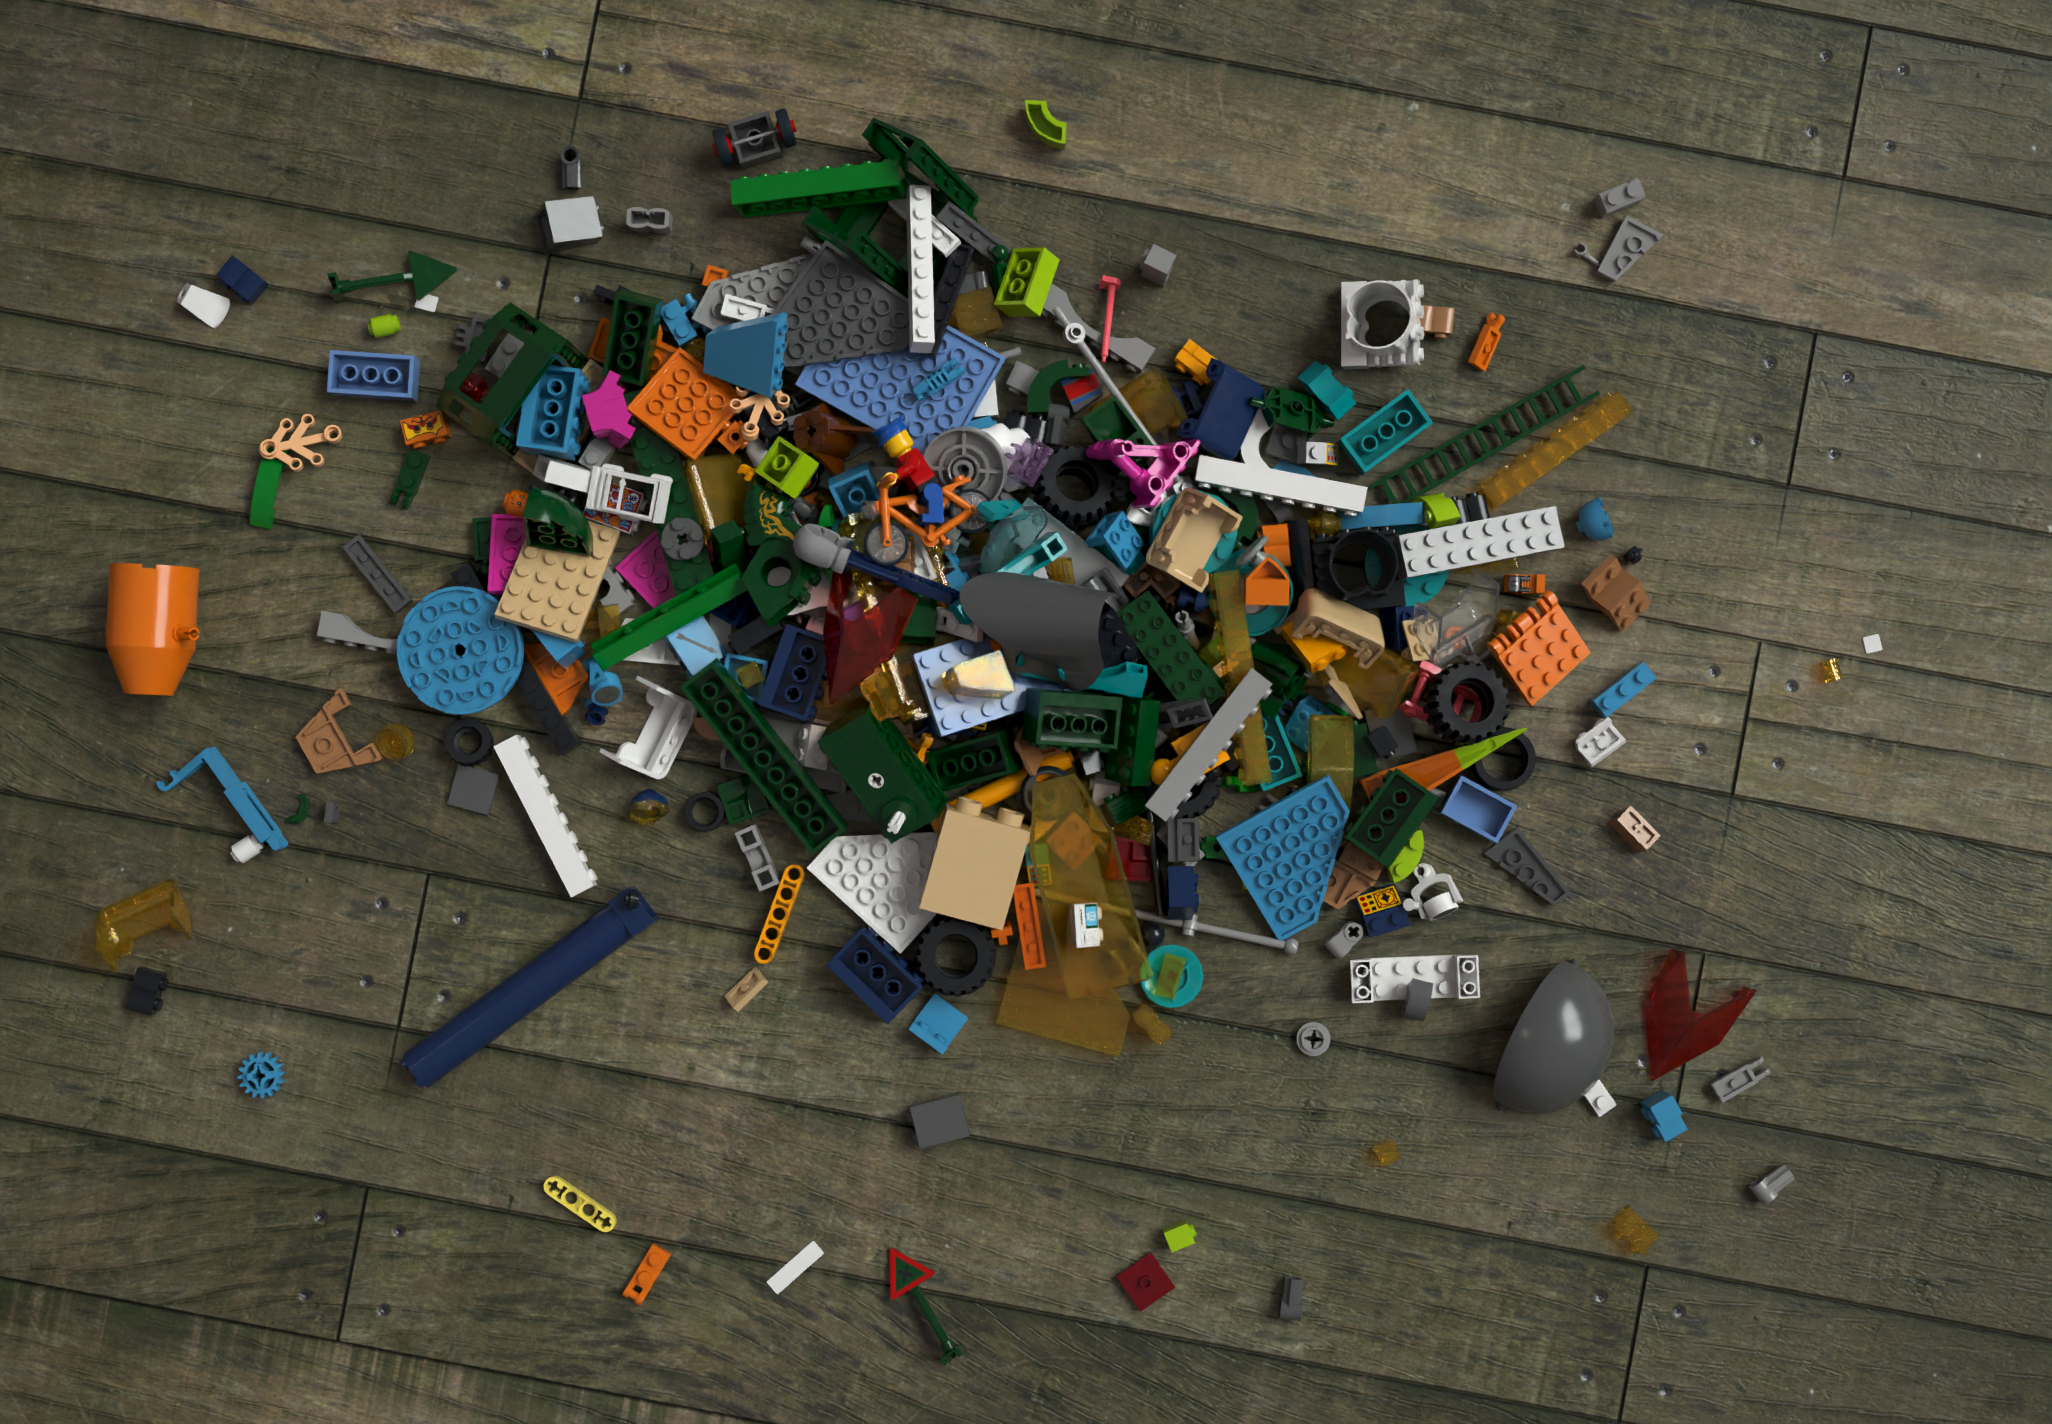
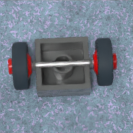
M784 108L775 111L777 118L776 127L773 126L769 111L728 123L733 138L731 142L722 127L712 130L715 141L712 146L715 155H719L723 167L734 164L732 153L735 148L742 169L783 158L777 139L778 133L780 138L783 139L786 148L796 145L794 132H797L793 119L789 120L787 110Z

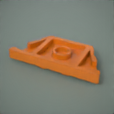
M542 643L524 644L526 655L561 714L566 715L589 680L590 675L584 669L580 659L565 669L554 659Z

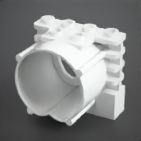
M1418 279L1411 281L1341 282V367L1344 370L1369 369V367L1420 366V361L1424 360V349L1420 348V340L1424 339V328L1421 327L1420 319L1424 318V307L1421 306L1420 297H1424V285H1420ZM1382 301L1399 303L1410 315L1405 332L1391 344L1381 347L1370 346L1365 339L1369 330V323L1365 317L1368 309Z

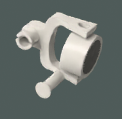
M1422 863L1414 869V874L1419 880V884L1411 891L1414 901L1410 898L1404 900L1403 908L1406 911L1418 910L1421 919H1430L1432 921L1456 911L1459 908L1457 903L1463 902V899L1449 874L1441 873L1436 875L1430 864ZM1440 882L1448 884L1451 892L1440 894L1424 904L1422 903L1420 895L1427 888Z

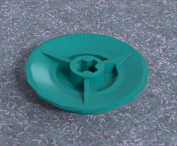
M1175 944L1160 946L1150 952L1143 961L1140 972L1141 986L1147 997L1157 1005L1168 1008L1184 1006L1191 1002L1201 990L1203 982L1202 965L1196 955L1186 947ZM1169 970H1172L1173 973L1177 972V976L1174 977L1175 981L1171 982L1170 979H1166Z

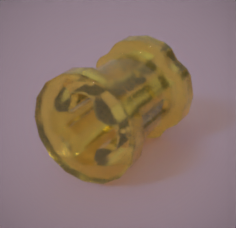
M1839 657L1820 662V666H1823L1827 677L1825 679L1826 683L1845 678L1839 668Z

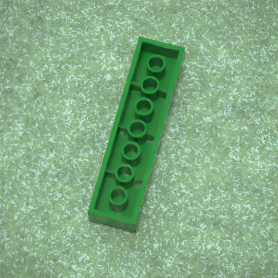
M884 159L882 162L877 163L865 161L860 165L842 164L836 168L823 166L819 170L801 169L799 172L794 173L782 171L778 175L759 174L758 177L753 178L741 176L736 180H730L732 206L742 218L809 211L813 206L818 209L907 199L906 174L898 161L894 159Z

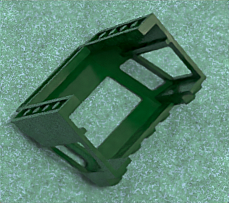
M876 118L871 120L862 136L869 142L868 145L879 155L874 163L882 162L884 159L897 160L906 174V184L929 186L908 171L909 159L939 189L937 191L931 187V200L936 203V207L931 214L935 218L945 204L950 201L978 223V219L973 215L974 207L978 203V195L922 139ZM893 134H895V135H897V136H900L899 139H900L907 147H905ZM889 201L845 206L834 223L817 207H812L802 222L809 230L808 232L822 244L827 240L839 250L845 252V254L847 253L857 263L908 298L907 249L900 260L896 262L869 237L889 207ZM950 230L958 239H960L962 244H965L966 241H964L961 237H959L952 230ZM932 245L934 289L942 278L949 256L946 258Z
M510 302L496 313L492 319H488L484 323L482 333L471 341V348L466 354L461 355L454 372L448 373L436 407L491 447L514 461L512 457L519 450L516 446L517 437L505 430L506 426L554 359L564 367L580 369L587 358L569 340ZM528 321L539 330L533 335H529L521 328ZM504 329L524 342V345L483 402L478 404L461 392L460 387L500 331ZM465 407L475 414L471 425L459 417Z

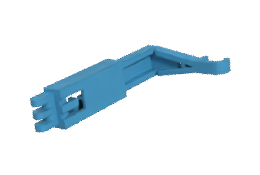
M216 747L206 748L180 771L171 770L170 775L173 777V781L168 786L165 785L164 781H156L160 790H172L197 770L208 764L225 787L224 794L259 842H268L273 850L283 849L288 846L282 831L248 784L239 780Z

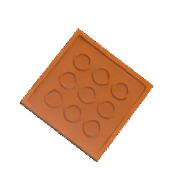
M679 347L630 403L627 409L633 417L691 461L695 462L721 432L726 422L730 421L736 414L730 411V401L732 399L743 400L746 397L737 395L736 389L724 380L703 373L704 365Z

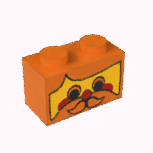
M442 410L400 420L405 443L407 446L413 447L414 450L425 448L426 444L432 442L435 445L447 442L446 439L452 438L446 413Z

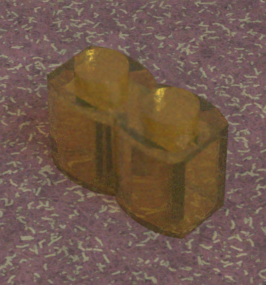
M883 671L860 683L864 697L870 702L871 712L879 722L901 711L900 700L892 691L890 679Z
M1142 1002L1132 1011L1136 1023L1147 1030L1155 1043L1163 1045L1173 1036L1168 1024L1158 1018L1154 1009L1147 1003Z

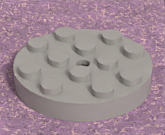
M958 426L945 430L931 441L924 452L923 457L939 481L937 484L941 488L952 484V479L960 475H964L965 478H971V482L956 487L952 491L955 494L965 489H977L985 493L991 501H994L1005 486L1008 467L1003 449L991 435L981 429L970 426ZM963 465L968 466V472L965 473L962 471L961 468ZM967 493L960 496L971 505L976 506V508L979 502H986L982 496L975 493ZM948 502L947 505L945 506V508L948 509V510H949V506H950V503H949V502ZM954 506V508H953V511H954V512H959V513L963 512V511H961L960 509H958L957 507Z

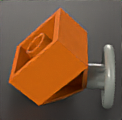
M1265 535L1254 541L1235 561V567L1237 568L1243 566L1248 561L1253 565L1244 574L1245 605H1289L1290 579L1275 560L1267 557L1263 551H1260L1268 540Z

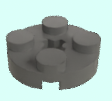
M675 518L666 525L662 532L661 544L665 552L677 561L694 559L704 548V533L701 527L691 519ZM686 534V538L689 540L688 543L679 545L678 537Z

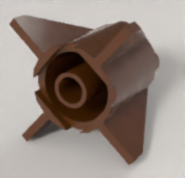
M822 402L801 416H797L793 422V435L796 447L813 454L833 476L844 472L843 460L851 455L849 452L852 448H855L857 438L870 435L875 431V429L870 427L853 426L848 421L839 418L838 410L826 402Z

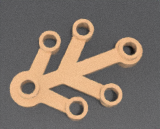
M736 385V393L741 397L747 396L751 392L748 389L742 391L740 388L743 387ZM781 390L773 394L777 399V406L779 408L785 409L789 407L790 397L783 394ZM759 393L743 400L732 399L730 401V411L733 413H740L742 409L755 405L749 422L742 426L741 435L747 441H754L758 438L759 427L757 424L763 407L771 417L772 424L781 425L784 420V414L776 410L769 397Z
M304 414L301 418V423L290 439L281 442L285 434L292 432L294 429L293 422L285 418L280 422V427L272 439H266L261 442L259 452L267 460L275 458L288 464L294 472L301 471L303 463L299 458H292L283 451L291 449L310 460L313 466L321 467L324 464L323 456L303 446L326 441L332 444L338 443L342 439V432L338 426L329 425L325 428L324 433L302 437L308 428L315 425L314 417L311 414ZM307 418L312 419V421L309 424L305 423V420ZM285 423L291 424L289 428H284L283 426ZM332 433L338 434L334 439L330 438V435ZM269 447H273L274 451L268 453L267 449ZM316 457H320L321 461L315 463L314 459ZM299 462L300 465L294 468L293 463Z

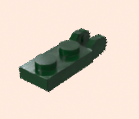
M409 448L395 484L390 504L396 505L402 491L408 493L405 496L402 508L405 510L409 509L414 495H417L431 456Z

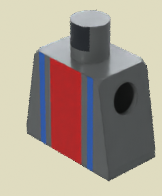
M1089 367L1090 378L1067 379L1059 382L1074 415L1103 396L1100 387L1104 386V383L1098 375L1094 374L1091 367Z

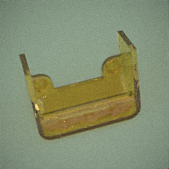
M164 880L111 904L98 913L95 952L114 974L118 972V958L125 957L132 952L135 940L165 926L171 925L175 931L181 930L188 940L192 939V916L174 880Z

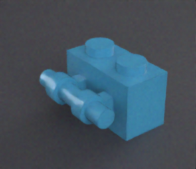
M690 293L683 297L687 303L685 306L681 307L680 303L675 299L664 305L661 316L683 350L701 340L696 330L701 328L704 334L711 331L696 322L691 324L686 314L692 312L694 315L699 305L698 301L693 299Z

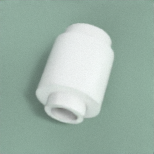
M254 834L247 835L231 846L232 851L230 853L236 862L241 861L245 863L259 854L265 846L264 843L259 842Z

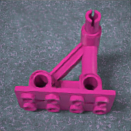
M1109 438L1088 446L1086 455L1090 459L1110 460L1131 479L1130 489L1137 496L1131 505L1134 509L1152 508L1160 502V496L1163 492L1173 485L1175 476L1185 469L1187 460L1197 453V447L1201 442L1198 439L1150 446L1134 445L1133 442L1128 440H1112ZM1128 456L1155 457L1148 469L1145 470L1140 468Z

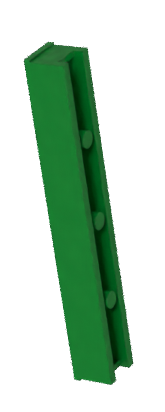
M736 563L591 643L590 645L594 650L592 656L601 666L602 670L629 657L747 591L744 582L740 581L743 572Z

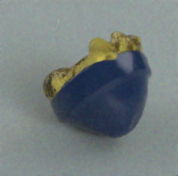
M653 789L643 790L631 799L627 815L630 819L642 825L647 823L654 825L656 821H659L669 813L668 800Z

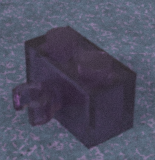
M1026 438L1022 446L1011 443V446L1015 448L1014 455L1005 453L1008 459L1014 460L1008 469L1007 476L1021 485L1033 487L1054 450L1038 439Z

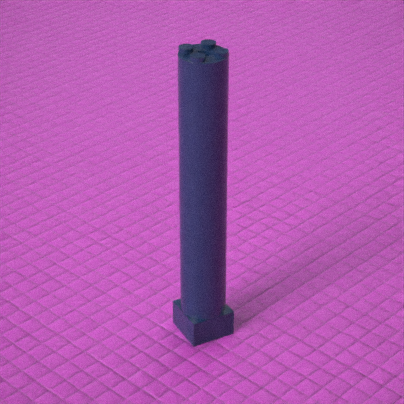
M635 885L626 888L599 911L403 1054L404 1058L401 1060V1064L415 1076L413 1080L418 1087H431L625 943L660 920ZM630 889L639 892L637 909L632 908V910H628L627 906L624 905L625 892L629 893Z

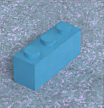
M1639 662L1588 702L1600 718H1607L1657 678L1644 662Z

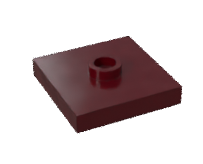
M1151 1251L1116 1275L1140 1312L1175 1288V1285Z

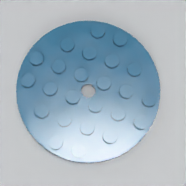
M465 586L447 587L428 594L409 611L403 621L401 633L398 635L397 660L406 685L411 688L423 703L449 714H471L483 711L497 704L513 688L520 675L524 660L523 636L519 625L495 618L494 614L500 602L497 597L477 588ZM460 644L466 648L465 654L462 657L456 654V647Z

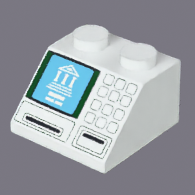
M1097 903L1069 904L1072 947L1100 946V941H1103V930L1099 928L1098 920L1102 919L1101 907H1097Z

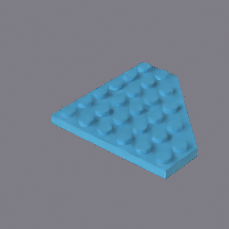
M1329 774L1322 776L1216 835L1218 842L1278 940L1283 941L1313 925L1319 917L1321 904L1324 900L1329 877L1333 870L1335 857L1350 812Z

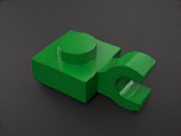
M1235 771L1234 777H1225V779H1222V786H1220V788L1235 787L1236 793L1258 792L1257 780L1253 771Z

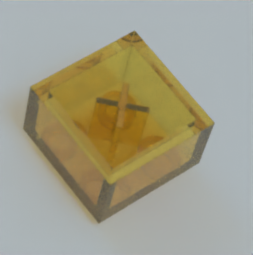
M991 286L961 294L956 301L953 312L959 332L972 339L1003 331L998 309L994 306L995 299Z

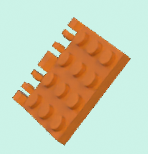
M1547 590L1535 602L1542 613L1541 615L1537 613L1536 609L1529 606L1526 609L1527 613H1521L1512 622V625H1508L1505 628L1512 639L1511 642H1509L1505 635L1499 633L1496 639H1492L1487 644L1489 650L1528 706H1533L1591 653L1558 604V599L1550 590Z

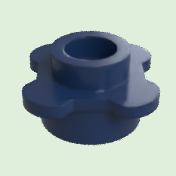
M595 703L589 704V711L585 714L586 720L593 725H603L609 710L606 707L597 706Z

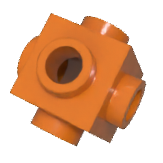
M735 419L731 422L728 420L722 427L721 432L716 436L717 440L732 454L738 448L742 450L750 442L741 435L742 426L745 424L742 420L739 422ZM733 433H738L736 437L731 436Z

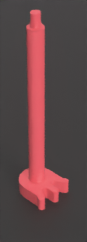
M1102 275L1099 282V289L1108 290L1100 355L1102 363H1105L1108 357L1115 291L1119 290L1121 286L1120 279Z

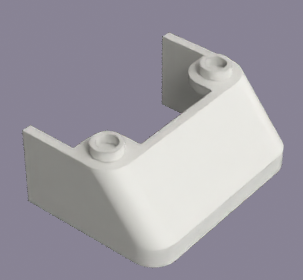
M637 676L636 680L650 687L646 694V701L654 706L636 744L625 742L619 747L616 754L602 748L599 752L619 764L655 779H662L667 775L698 710L691 701Z

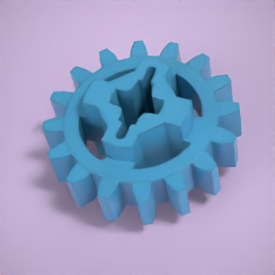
M263 1051L258 1052L257 1056L255 1054L249 1055L250 1060H243L242 1062L245 1066L238 1069L243 1072L242 1075L237 1076L238 1079H243L240 1087H247L245 1090L246 1094L252 1091L253 1098L259 1094L261 1099L265 1098L267 1094L269 1096L274 1095V1090H281L279 1084L286 1081L281 1078V1075L286 1074V1071H281L284 1063L278 1064L279 1057L271 1058V1052L266 1053L265 1056ZM254 1064V1069L252 1070V1072H249L251 1066ZM259 1072L265 1074V1077L259 1076ZM272 1078H275L272 1085L268 1088V1086L270 1085V1080Z

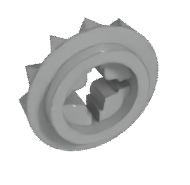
M1309 1022L1299 1028L1296 1039L1297 1045L1303 1053L1309 1056H1318L1328 1049L1330 1034L1324 1025L1318 1022ZM1313 1030H1315V1036L1322 1040L1315 1041L1312 1048L1311 1041L1305 1039V1037L1311 1036Z

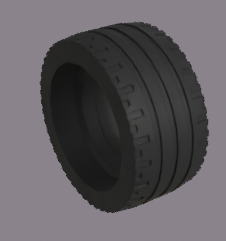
M1502 727L1492 737L1515 731L1516 729ZM1522 733L1512 739L1519 746L1523 756L1522 766L1517 774L1505 780L1496 779L1487 773L1482 759L1470 766L1475 778L1481 784L1493 790H1512L1523 785L1532 775L1536 765L1535 750L1527 736Z

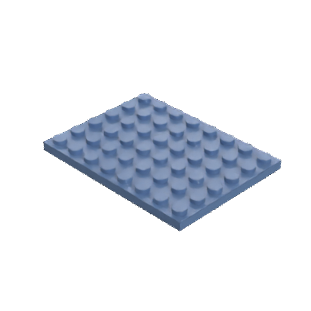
M948 325L936 360L910 352V346L908 345L904 351L806 365L795 386L875 430L903 415V422L908 427L906 430L914 443L911 449L918 448L923 456L928 445L940 433L953 427L969 426L1004 364L1006 357ZM956 358L958 365L954 369L961 366L964 368L965 374L950 384L948 383L946 387L940 391L938 390L934 395L927 396L919 401L912 389L920 384L923 378L928 377L929 374L938 370L942 365Z

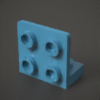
M1123 510L1103 516L1085 540L1089 548L1094 546L1101 547L1106 544L1122 569L1128 568L1144 546L1143 540Z
M1309 694L1299 702L1284 731L1288 740L1311 756L1316 757L1331 732L1341 724L1344 718Z
M933 994L910 1025L909 1030L943 1055L948 1045L968 1020V1017L939 995Z

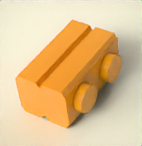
M1189 339L1174 358L1175 368L1183 374L1188 372L1193 376L1191 380L1199 386L1205 385L1207 387L1211 382L1206 375V369L1211 358L1214 357Z

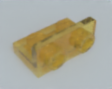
M1628 1205L1610 1223L1615 1228L1612 1232L1621 1240L1626 1238L1630 1242L1628 1247L1637 1255L1641 1252L1644 1256H1647L1648 1248L1660 1237Z

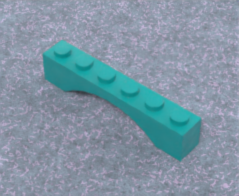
M1047 532L995 572H1015L1030 575L1053 562L1069 549L1058 532ZM960 598L948 606L959 624L969 625L972 623L963 610Z
M1023 654L1018 655L1016 658V666H1022L1025 664ZM1126 661L1117 666L1103 668L1096 681L1086 689L1102 690L1109 694H1122L1129 698H1142L1148 677L1147 665ZM1058 668L1059 676L1065 681L1063 670ZM1031 673L1019 674L1022 677H1035L1043 681H1051Z

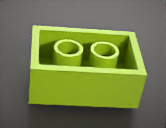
M1045 247L1013 248L994 306L1008 317H1040L1060 259Z

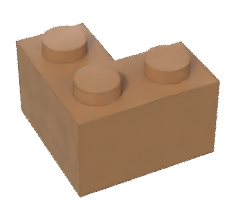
M1145 561L1136 573L1129 575L1122 588L1135 600L1150 586L1165 601L1167 596L1172 595L1181 585L1173 577Z

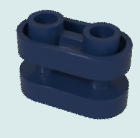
M1191 380L1183 382V389L1177 391L1175 386L1166 389L1180 425L1188 418L1195 417L1198 420L1205 406V403L1199 400L1198 394H1200L1197 383H1192ZM1185 397L1187 398L1191 408L1187 411L1185 410L1181 400Z
M1181 583L1177 607L1185 609L1186 603L1194 604L1193 611L1202 613V610L1208 607L1210 599L1208 596H1210L1212 586L1208 583L1201 593ZM1189 590L1196 591V596L1190 595Z

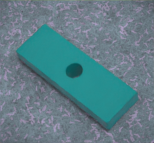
M1014 499L979 502L976 508L982 513V517L989 522L994 520L1005 521V519L1016 520L1017 518L1026 517L1030 511Z

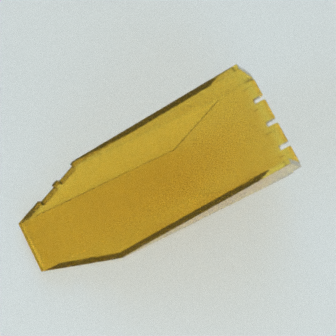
M1075 773L1033 784L1029 853L1069 1001L1088 997L1086 988L1089 987L1092 995L1109 991L1108 982H1111L1113 990L1129 986L1127 977L1130 976L1133 984L1152 979L1153 974L1113 829L1107 823ZM1097 903V907H1101L1102 919L1098 920L1099 928L1103 930V941H1100V946L1072 947L1069 904Z

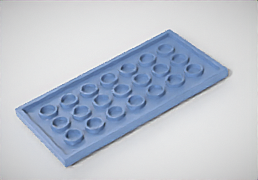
M983 632V641L980 642L964 638L912 655L939 737L1024 711L1026 688L1080 692L1088 689L1072 690L1053 681H1043L1040 678L1022 677L1019 674H1015L1006 666L1002 647L1000 650L1004 664L998 666L994 650H992L985 632Z

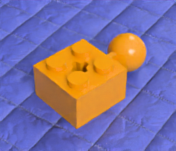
M1208 722L1170 743L1178 757L1171 761L1168 759H1158L1154 762L1151 769V778L1155 784L1160 785ZM1221 750L1216 756L1219 760L1213 768L1230 759L1226 751ZM1208 767L1203 774H1205L1206 772H1208V771H1210V770H1212V769H1210V768Z

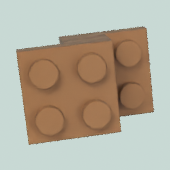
M1612 554L1581 583L1592 605L1607 615L1615 628L1621 633L1631 626L1633 621L1641 613L1645 612L1651 604L1641 582L1623 570L1617 558Z

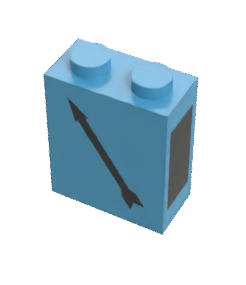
M703 615L662 638L688 678H691L715 658H718L723 663L725 661L723 657L727 655L726 650Z

